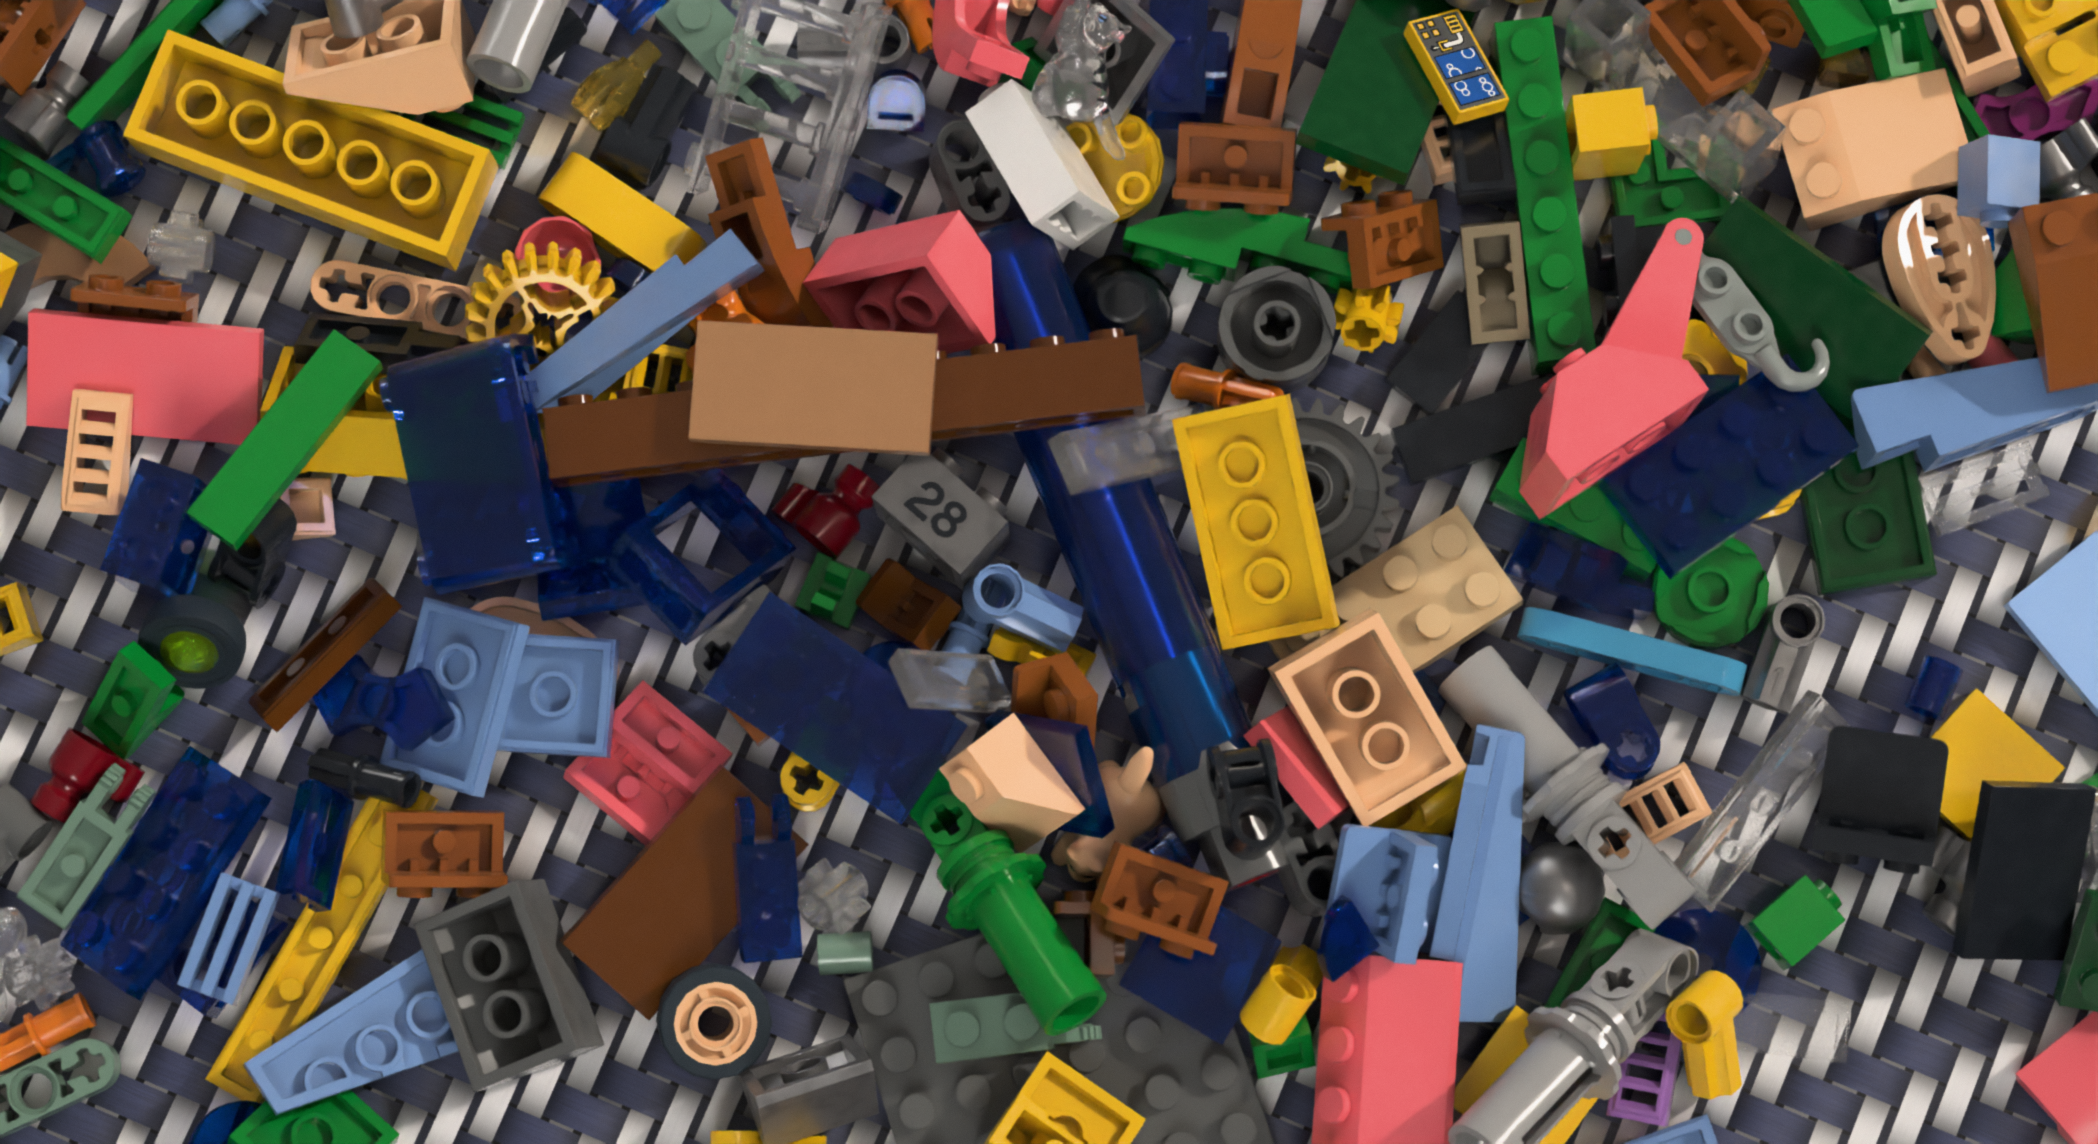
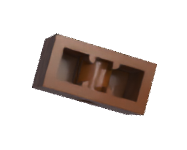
M0 0V85L22 96L87 4L83 0Z

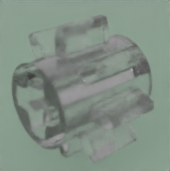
M171 210L169 224L160 222L153 224L148 239L147 259L150 265L160 266L159 276H164V280L192 285L194 272H210L215 256L216 235L213 230L203 229L204 220L199 219V214Z
M822 858L808 869L806 876L795 885V888L801 893L798 897L797 905L802 918L810 926L821 931L827 930L834 925L838 933L843 935L860 921V917L871 908V905L865 900L868 895V883L864 875L858 868L845 861L832 868L830 862L826 858Z
M34 934L18 940V949L1 956L0 959L6 966L0 986L6 987L7 991L16 998L15 1006L21 1007L35 999L36 1006L42 1011L58 1004L57 995L61 996L75 989V985L69 979L72 975V966L77 962L76 959L70 958L68 953L60 947L61 939L58 937L41 945L40 939Z

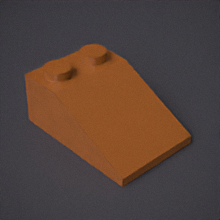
M2098 193L2024 206L2008 222V228L2046 393L2098 384Z

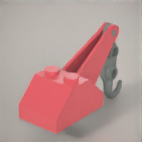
M1676 218L1666 225L1600 346L1588 354L1582 348H1578L1565 356L1553 367L1556 375L1539 389L1543 396L1530 415L1519 487L1520 494L1539 520L1677 432L1707 393L1709 388L1688 360L1682 359L1692 304L1729 352L1760 369L1766 378L1777 387L1790 392H1805L1818 386L1827 376L1830 366L1829 353L1823 341L1818 338L1814 339L1811 343L1815 353L1813 368L1802 373L1788 367L1780 356L1770 317L1728 263L1718 258L1707 257L1702 252L1703 232L1694 221L1687 218Z

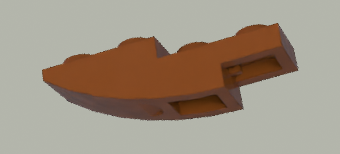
M1241 0L1228 64L1229 74L1219 124L1281 128L1303 0Z
M763 137L748 139L706 155L705 158L721 208L708 214L716 240L731 229L765 270L759 276L737 288L749 313L757 317L764 324L834 328V325L802 283L814 268L815 261L810 247L796 249Z

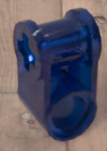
M1616 662L1563 690L1564 698L1571 713L1584 733L1589 736L1593 745L1597 746L1600 743H1605L1610 749L1604 763L1614 776L1622 780L1634 781L1643 778L1652 770L1660 753V739L1657 731L1641 707L1631 682ZM1627 738L1628 742L1632 745L1641 742L1645 746L1639 762L1632 755L1622 758L1618 754L1623 745V739Z

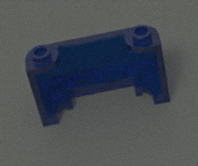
M507 334L392 363L387 368V377L381 378L379 381L383 405L388 413L393 412L422 543L423 551H419L417 554L419 574L425 586L433 585V588L439 595L583 565L577 536L566 538L563 527H557L556 524L558 521L566 520L564 508L557 509L552 481L549 479L548 463L533 393H537L539 390L536 380L525 381V375H529L530 372L529 365L539 363L533 334Z

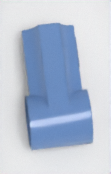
M1001 563L988 565L968 580L962 593L963 607L967 614L976 622L995 624L1057 654L1066 652L1080 625L1084 607L1021 578L1015 569ZM983 581H995L1002 586L1006 596L1005 605L1002 608L991 607L985 603L980 590Z

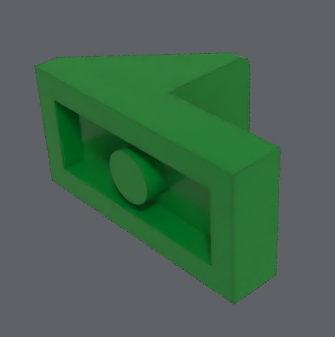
M132 641L118 651L81 723L110 750L126 760L179 705L185 693L179 686L174 685L177 679L160 662L150 656L135 641Z

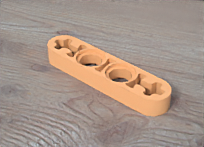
M331 260L322 264L315 270L311 278L310 290L312 296L326 313L422 322L424 331L437 334L459 335L460 342L478 344L469 342L466 339L465 328L473 323L464 317L457 325L444 326L439 324L435 318V309L438 303L447 297H458L465 304L476 301L471 296V287L343 260ZM339 275H344L345 281L350 287L366 291V280L372 279L373 281L367 290V309H360L363 305V300L358 295L342 293L338 302H333L330 293L324 289L326 283H336ZM392 285H401L407 288L410 293L408 307L397 315L386 314L382 312L379 306L381 293ZM510 295L501 305L496 318H504L507 309L513 310L514 316L522 309L520 299Z

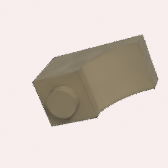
M1517 219L1459 224L1471 344L1530 339L1520 222Z

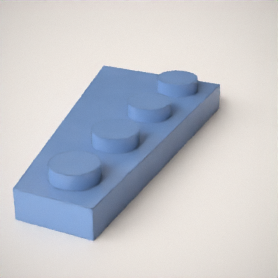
M421 949L248 1060L243 1066L274 1114L279 1115L459 1052L424 952Z

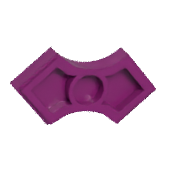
M2093 79L2046 103L2035 84L2031 88L2011 96L1999 97L1978 94L1975 96L1972 106L1991 135L2038 141L2057 136L2084 117L2091 124L2098 106V79Z

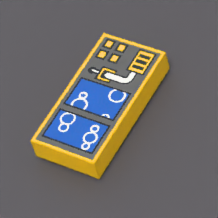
M1459 8L1407 23L1403 34L1453 125L1505 111L1510 99Z

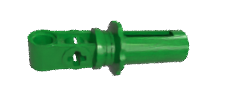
M932 745L885 779L911 818L917 822L942 861L936 873L937 879L945 890L953 893V897L947 905L948 911L945 918L951 928L955 930L965 928L968 931L979 928L1028 1003L1030 1011L1045 1034L1054 1036L1068 1032L1092 1017L1102 1007L1107 995L1036 891L1045 878L1043 872L1047 866L1038 854H1026L1025 852L1015 854L1013 851L1014 843L1006 831L1001 829L989 830L986 825L974 817L965 803L961 802L954 795L948 780L939 770L947 761L937 747ZM957 822L960 829L952 835L949 827Z

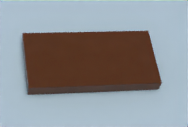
M720 764L560 941L647 1020H650L658 1012L660 998L672 980L689 968L699 966L809 844Z

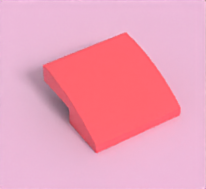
M642 680L614 711L611 757L578 756L566 768L563 778L646 846L720 764L725 766L733 753Z
M2096 1011L2091 1012L2016 1072L2017 1082L2057 1124L2058 1133L2068 1144H2098V1012Z

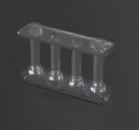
M732 0L731 8L739 11L701 143H692L685 160L683 175L690 177L686 192L699 195L709 190L712 178L705 156L721 149L727 125L731 123L809 148V155L817 157L810 179L802 177L799 182L774 174L782 201L792 203L793 210L800 212L796 227L819 234L829 227L893 8L869 1L862 3L860 12L852 10L848 15L804 0ZM760 11L842 37V44L849 45L843 68L835 66L832 71L751 45ZM744 67L826 93L825 99L833 101L827 124L819 121L817 126H813L735 101Z

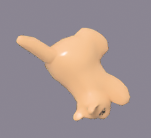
M1143 747L1137 751L1126 767H1120L1114 760H1105L1096 764L1093 768L1092 780L1088 786L1084 787L1085 810L1057 841L1050 854L1054 864L1058 866L1067 864L1070 875L1076 881L1089 882L1096 879V886H1098L1114 841L1131 846L1135 838L1147 831H1151L1162 823L1166 809L1158 792L1159 788L1153 787L1146 780L1152 769L1154 752L1150 747Z

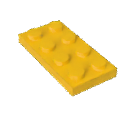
M1290 394L1172 419L1222 650L1338 627L1340 622Z

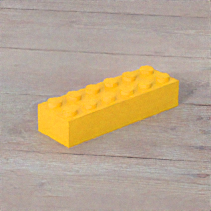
M167 30L123 133V136L137 152L455 272L457 271L499 169V165L489 149L382 109L286 94L283 87V72Z

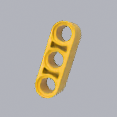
M576 152L569 154L537 199L555 217L566 216L584 225L592 232L595 244L646 278L675 254L686 265L708 245L688 225Z

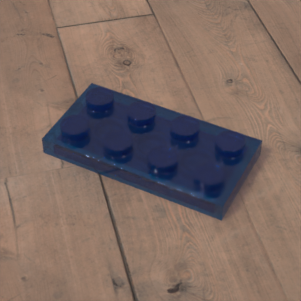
M1788 353L1781 357L1790 369L1802 372ZM1761 371L1603 478L1599 487L1671 580L1852 455L1859 445L1815 388L1805 392H1790L1777 387Z
M771 592L767 593L702 689L711 698L901 825L968 726Z
M189 746L146 813L139 820L134 829V834L115 862L107 869L104 878L92 893L79 915L74 919L59 945L123 992L141 1001L215 888L220 873L226 871L272 798L208 756Z

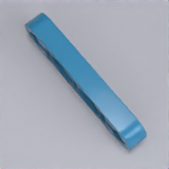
M1524 608L1517 635L1519 639L1540 647L1730 696L1741 695L1747 671L1746 664L1732 658L1542 608Z

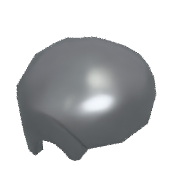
M1545 842L1526 855L1521 862L1519 909L1537 923L1541 933L1548 935L1572 934L1597 915L1606 890L1601 868L1585 849L1574 843L1562 845L1561 842Z

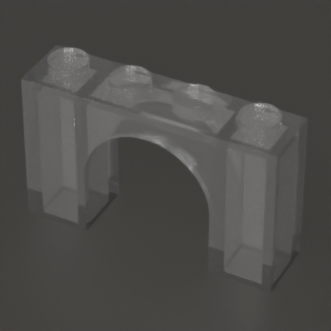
M1583 0L1567 17L1564 61L1600 92L1643 87L1645 105L1653 104L1656 110L1658 122L1657 141L1731 204L1739 195L1747 199L1775 169L1786 126L1742 89L1724 107L1718 106L1713 102L1702 107L1654 47L1649 36L1651 12L1637 0Z

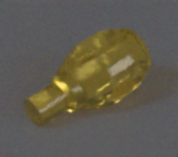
M646 39L628 58L623 56L618 62L615 60L596 68L579 85L571 102V107L597 132L609 128L617 116L621 115L624 117L645 79L644 74L663 54L653 43Z

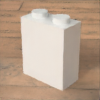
M1010 79L1006 83H998L989 87L980 95L978 103L965 112L1031 225L1074 250L1120 218L1056 110L1050 104L1013 79Z

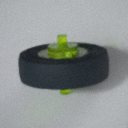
M175 595L156 602L147 611L138 633V645L160 662L177 679L174 685L204 689L224 684L237 673L246 650V632L239 618L224 605L201 596Z

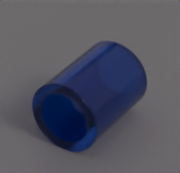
M1925 655L1904 705L1922 716L1942 721L1963 670L1941 658Z

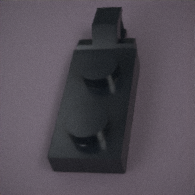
M313 312L310 314L293 346L295 363L306 364L335 329L381 361L383 366L381 374H409L410 372L412 375L424 373L429 378L457 377L463 365L459 335L430 333L423 330L422 322Z

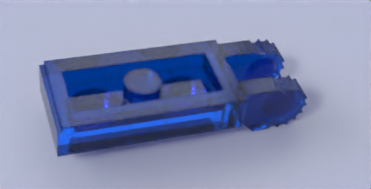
M785 793L772 795L770 817L772 820L773 839L754 841V823L756 819L754 805L750 797L735 798L737 842L732 843L740 959L743 963L803 958L795 840L791 838L792 825L788 795Z

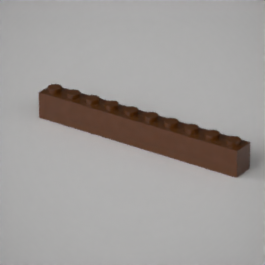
M1111 328L1089 333V341L1065 343V337L1045 336L1030 340V348L1006 351V345L1003 343H989L971 347V355L947 358L946 351L937 350L931 442L1146 416L1137 336H1124L1123 329ZM693 380L677 383L675 385L676 392L652 395V389L649 387H633L617 391V399L594 402L592 395L577 394L558 398V406L542 408L549 479L558 488L852 452L690 442L688 435Z

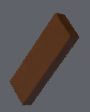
M373 577L369 578L249 698V704L273 730L278 732L403 606Z

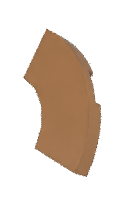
M27 223L5 232L8 236L43 254L30 289L55 280L88 282L89 275L92 274L124 277V286H133L156 269L135 245L121 235L102 264L33 223Z

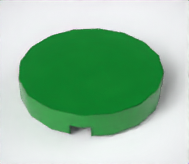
M1701 532L1681 539L1662 555L1652 574L1650 599L1656 618L1671 637L1692 648L1716 650L1736 644L1757 627L1767 608L1769 582L1765 570L1763 571L1761 563L1757 560V556L1751 548L1728 534Z

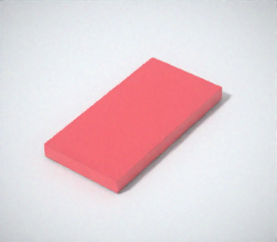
M33 308L28 312L26 426L68 429L72 391L74 389L133 394L131 435L241 445L261 420L264 329ZM87 410V420L115 423V412Z

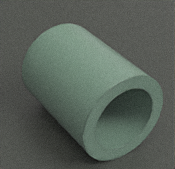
M871 931L817 934L820 975L873 972Z

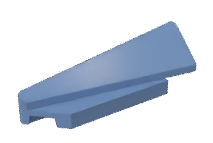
M731 229L726 231L686 265L675 254L499 398L516 422L524 420L533 413H543L542 408L558 406L557 399L564 396L588 394L592 395L593 399H595L707 307L759 276L765 270Z
M2037 357L1856 389L1851 396V406L1858 461L1863 470L1916 450L1915 452L1925 473L2091 414L2098 410V384L2046 393L2040 362Z
M1477 724L1470 762L1465 773L1430 951L1431 957L1463 963L1459 1022H1503L1516 1005L1525 737L1517 731Z

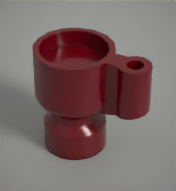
M847 464L834 479L835 489L832 492H818L802 484L793 483L771 509V512L778 519L794 528L812 546L833 559H838L859 533L861 528L859 513L862 510L873 507L872 495L880 488L867 474L851 464Z
M68 727L49 758V767L52 771L51 779L39 785L30 802L49 816L66 823L80 802L84 793H91L103 774L114 763L126 770L123 782L109 798L115 801L127 803L145 771L121 758L90 736Z

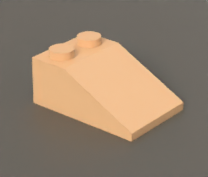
M404 0L382 13L384 22L379 29L358 38L346 39L335 36L329 17L291 26L283 77V87L286 94L414 115L431 111L446 113L460 108L464 103L473 101L475 75L466 65V59L476 36L462 0Z
M1945 68L1831 90L1771 109L1809 231L1958 186V150L1960 146L1967 144L1968 140Z
M1368 609L1267 668L1296 720L1361 825H1371L1467 768L1379 612Z

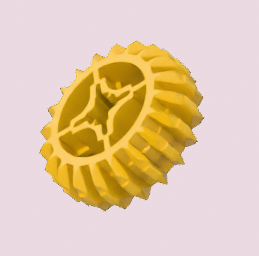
M554 241L548 244L547 255H536V247L533 243L528 242L524 245L525 258L518 260L513 252L506 249L502 253V262L505 269L502 270L496 265L487 263L483 268V275L488 283L474 282L470 288L471 296L476 301L465 305V318L473 322L465 328L466 339L469 342L478 343L473 349V357L477 363L490 361L487 369L488 376L492 380L508 373V389L549 357L532 356L521 351L529 348H540L549 355L553 354L568 342L566 331L573 324L579 322L580 314L591 310L593 315L592 321H594L620 300L610 297L615 291V283L612 278L598 279L601 273L600 263L593 260L580 267L582 256L581 251L576 247L568 252L565 259L559 257L558 244ZM538 283H556L568 288L559 292H548L542 289ZM517 291L520 296V306L522 309L515 316L509 318L510 325L498 330L495 323L497 313L504 301ZM533 305L539 314L547 313L548 319L551 315H554L555 335L550 326H541V319L537 325L534 324Z

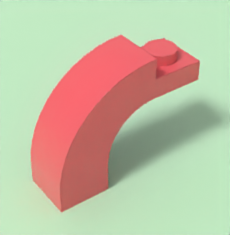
M935 0L932 41L936 61L943 71L988 87L997 84L1002 73L1022 79L1030 57L1013 47L1008 41L1006 16L1009 0Z

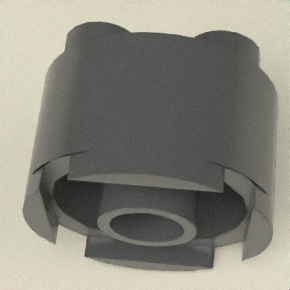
M1268 266L1249 272L1234 284L1220 309L1217 327V347L1225 368L1235 370L1241 378L1277 386L1284 394L1305 387L1321 373L1328 362L1336 327L1333 304L1325 289L1311 277L1308 278L1301 273L1292 271L1291 268ZM1274 321L1278 329L1288 327L1285 339L1276 341L1273 335L1265 336L1267 322Z

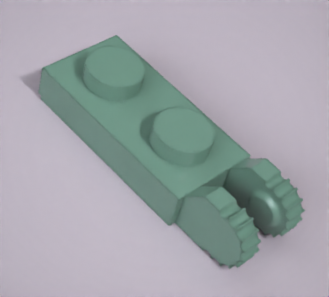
M670 0L654 14L658 23L732 101L737 99L762 126H768L775 119L767 103L749 88L762 75L772 84L774 90L783 99L788 100L789 103L792 104L802 95L789 77L775 64L774 57L719 0Z
M116 763L107 769L88 798L78 803L17 894L18 899L63 930L69 929L134 834L133 826L142 817L157 792L147 784L142 785L140 789H137L132 794L126 808L118 819L104 811L101 807L119 788L126 772L125 769Z
M1021 993L929 1003L936 1064L1055 1050V1045L1102 1039L1101 1025L1094 1026L1091 1023L1081 1024L1059 1035L1050 1036L1045 1034Z

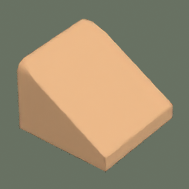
M295 478L280 497L294 512L297 521V528L292 541L336 535L331 478Z

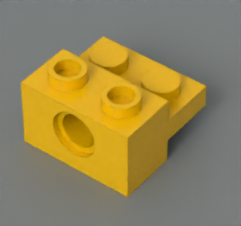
M1994 0L2017 58L2021 56L2046 103L2098 77V0ZM2081 19L2084 22L2059 36L2056 34L2057 31Z
M1047 1051L984 1144H1131L1146 1119Z

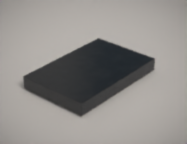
M1982 780L1952 949L1954 954L1962 959L2064 961L2070 941L2097 789L2083 783Z

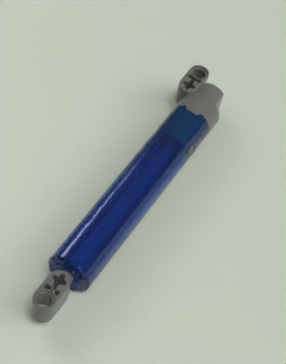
M958 119L949 122L937 136L930 153L929 165L947 212L960 210L991 254L996 336L992 343H1003L1006 345V351L1030 348V340L1045 336L1065 337V343L1089 341L1088 334L1091 333L1053 238L1031 225L1028 219L1005 222L1004 215L1010 203V193L1006 181L970 121ZM950 144L962 145L968 149L972 160L969 162L955 161L948 155L945 147ZM976 177H978L977 180H976L975 185H973V182H972V181H973ZM973 196L979 205L989 204L991 208L988 213H985L981 206L971 207L970 202ZM1127 419L1013 432L1115 686L1121 694L1140 748L1148 746L1154 752L1150 772L1180 846L1198 842L1210 874L1229 881L1225 893L1248 886L1278 873L1287 898L1296 911L1309 917L1325 915L1328 900H1320L1313 896L1308 888L1307 881L1310 873H1318L1328 880L1331 887L1339 844L1330 822L1317 829L1296 801L1285 807L1280 795L1285 817V828L1279 840L1265 856L1256 860H1242L1233 856L1223 842L1216 801L1208 780L1206 764L1207 747L1219 746L1222 751L1251 747L1243 735L1253 726L1232 675L1229 674L1219 649V643ZM1245 815L1239 818L1241 831L1248 838L1253 840L1267 838V829L1259 818L1252 815ZM1291 824L1294 827L1303 825L1307 835L1303 838L1300 836L1290 838L1286 828ZM1314 851L1317 853L1318 857L1300 867L1298 863L1299 858L1302 856L1306 858Z

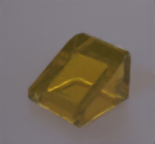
M1859 48L1825 59L1820 57L1816 81L1819 82L1818 86L1841 89L1866 84L1869 79V72Z

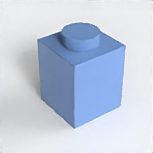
M1988 134L1959 147L1957 216L1980 218V225L1986 228H2008V222L2022 207L2039 204L2040 141Z

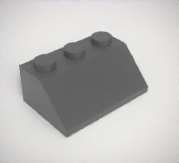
M544 879L515 880L414 924L473 1092L556 1066L605 1045L571 951L560 941L565 934Z

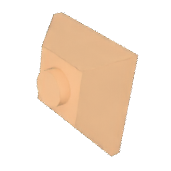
M1014 713L939 768L948 780L954 795L961 802L965 803L974 817L991 830L1001 829L1006 831L1014 843V848L1020 853L1085 810L1084 806Z

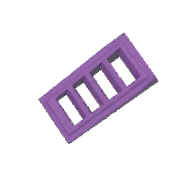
M1666 1012L1658 1019V1021L1667 1022L1665 1018ZM1649 1031L1638 1041L1668 1047L1666 1058L1633 1052L1623 1063L1619 1064L1622 1071V1078L1619 1080V1090L1608 1099L1606 1115L1668 1126L1682 1041L1674 1036L1672 1031L1670 1035ZM1630 1064L1663 1070L1661 1082L1629 1076ZM1626 1088L1658 1094L1656 1106L1624 1100Z

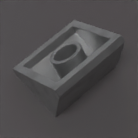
M850 1034L750 1066L738 1075L763 1144H788L879 1114L875 1075L871 1059Z

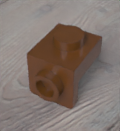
M887 558L856 599V605L890 634L925 654H928L935 643L946 633L949 624L962 608L948 595L919 580L891 558Z
M1065 891L1064 901L1053 902L1049 905V911L1054 918H1084V963L1090 968L1096 978H1109L1113 976L1114 964L1123 965L1125 937L1105 930L1104 926L1107 919L1090 909L1096 891Z

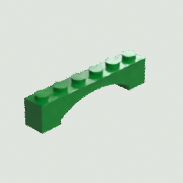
M1552 16L1494 22L1489 38L1492 69L1510 99L1504 114L1517 187L1515 207L1521 231L1530 339H1527L1532 376L1554 372L1553 367L1578 348H1582L1586 354L1596 349Z

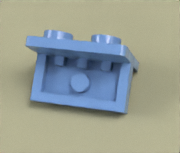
M1345 824L1341 829L1322 938L1331 944L1369 947L1394 963L1416 965L1418 952L1429 953L1431 951L1452 838L1438 833Z

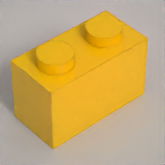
M1643 87L1572 95L1565 112L1574 181L1637 174L1645 155H1650L1651 140H1657L1658 138L1656 110L1653 104L1645 105Z

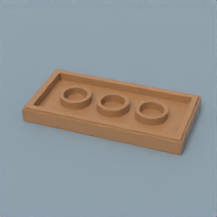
M698 320L688 439L690 442L930 456L938 335L933 333Z

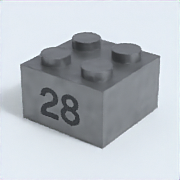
M937 448L930 456L909 455L872 495L877 516L963 591L968 580L987 567L1011 541L1008 525L1009 519L1005 515L1008 509L986 488L981 486L976 493L971 490L961 476L964 472L963 469L941 449Z

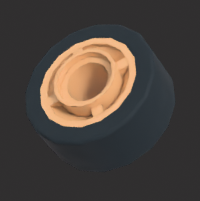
M717 963L691 967L674 978L660 998L656 1018L660 1042L673 1062L692 1076L712 1080L737 1076L755 1064L768 1045L772 1026L768 1000L756 982L735 967ZM712 1006L725 1008L729 1011L730 1016L729 1026L723 1033L717 1036L704 1035L698 1028L699 1016L705 1009Z

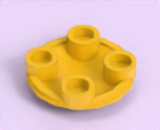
M1099 113L1085 118L1082 122L1071 123L1066 127L1120 216L1113 223L1133 217L1151 202L1162 183L1165 159L1160 139L1147 122L1136 115L1128 113L1123 122L1116 126L1106 116Z

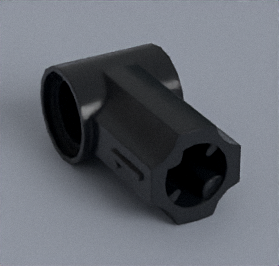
M653 63L624 117L621 115L617 116L606 131L598 149L597 161L648 187L653 185L668 160L672 148V141L670 140L698 91L697 86L677 71L667 66Z

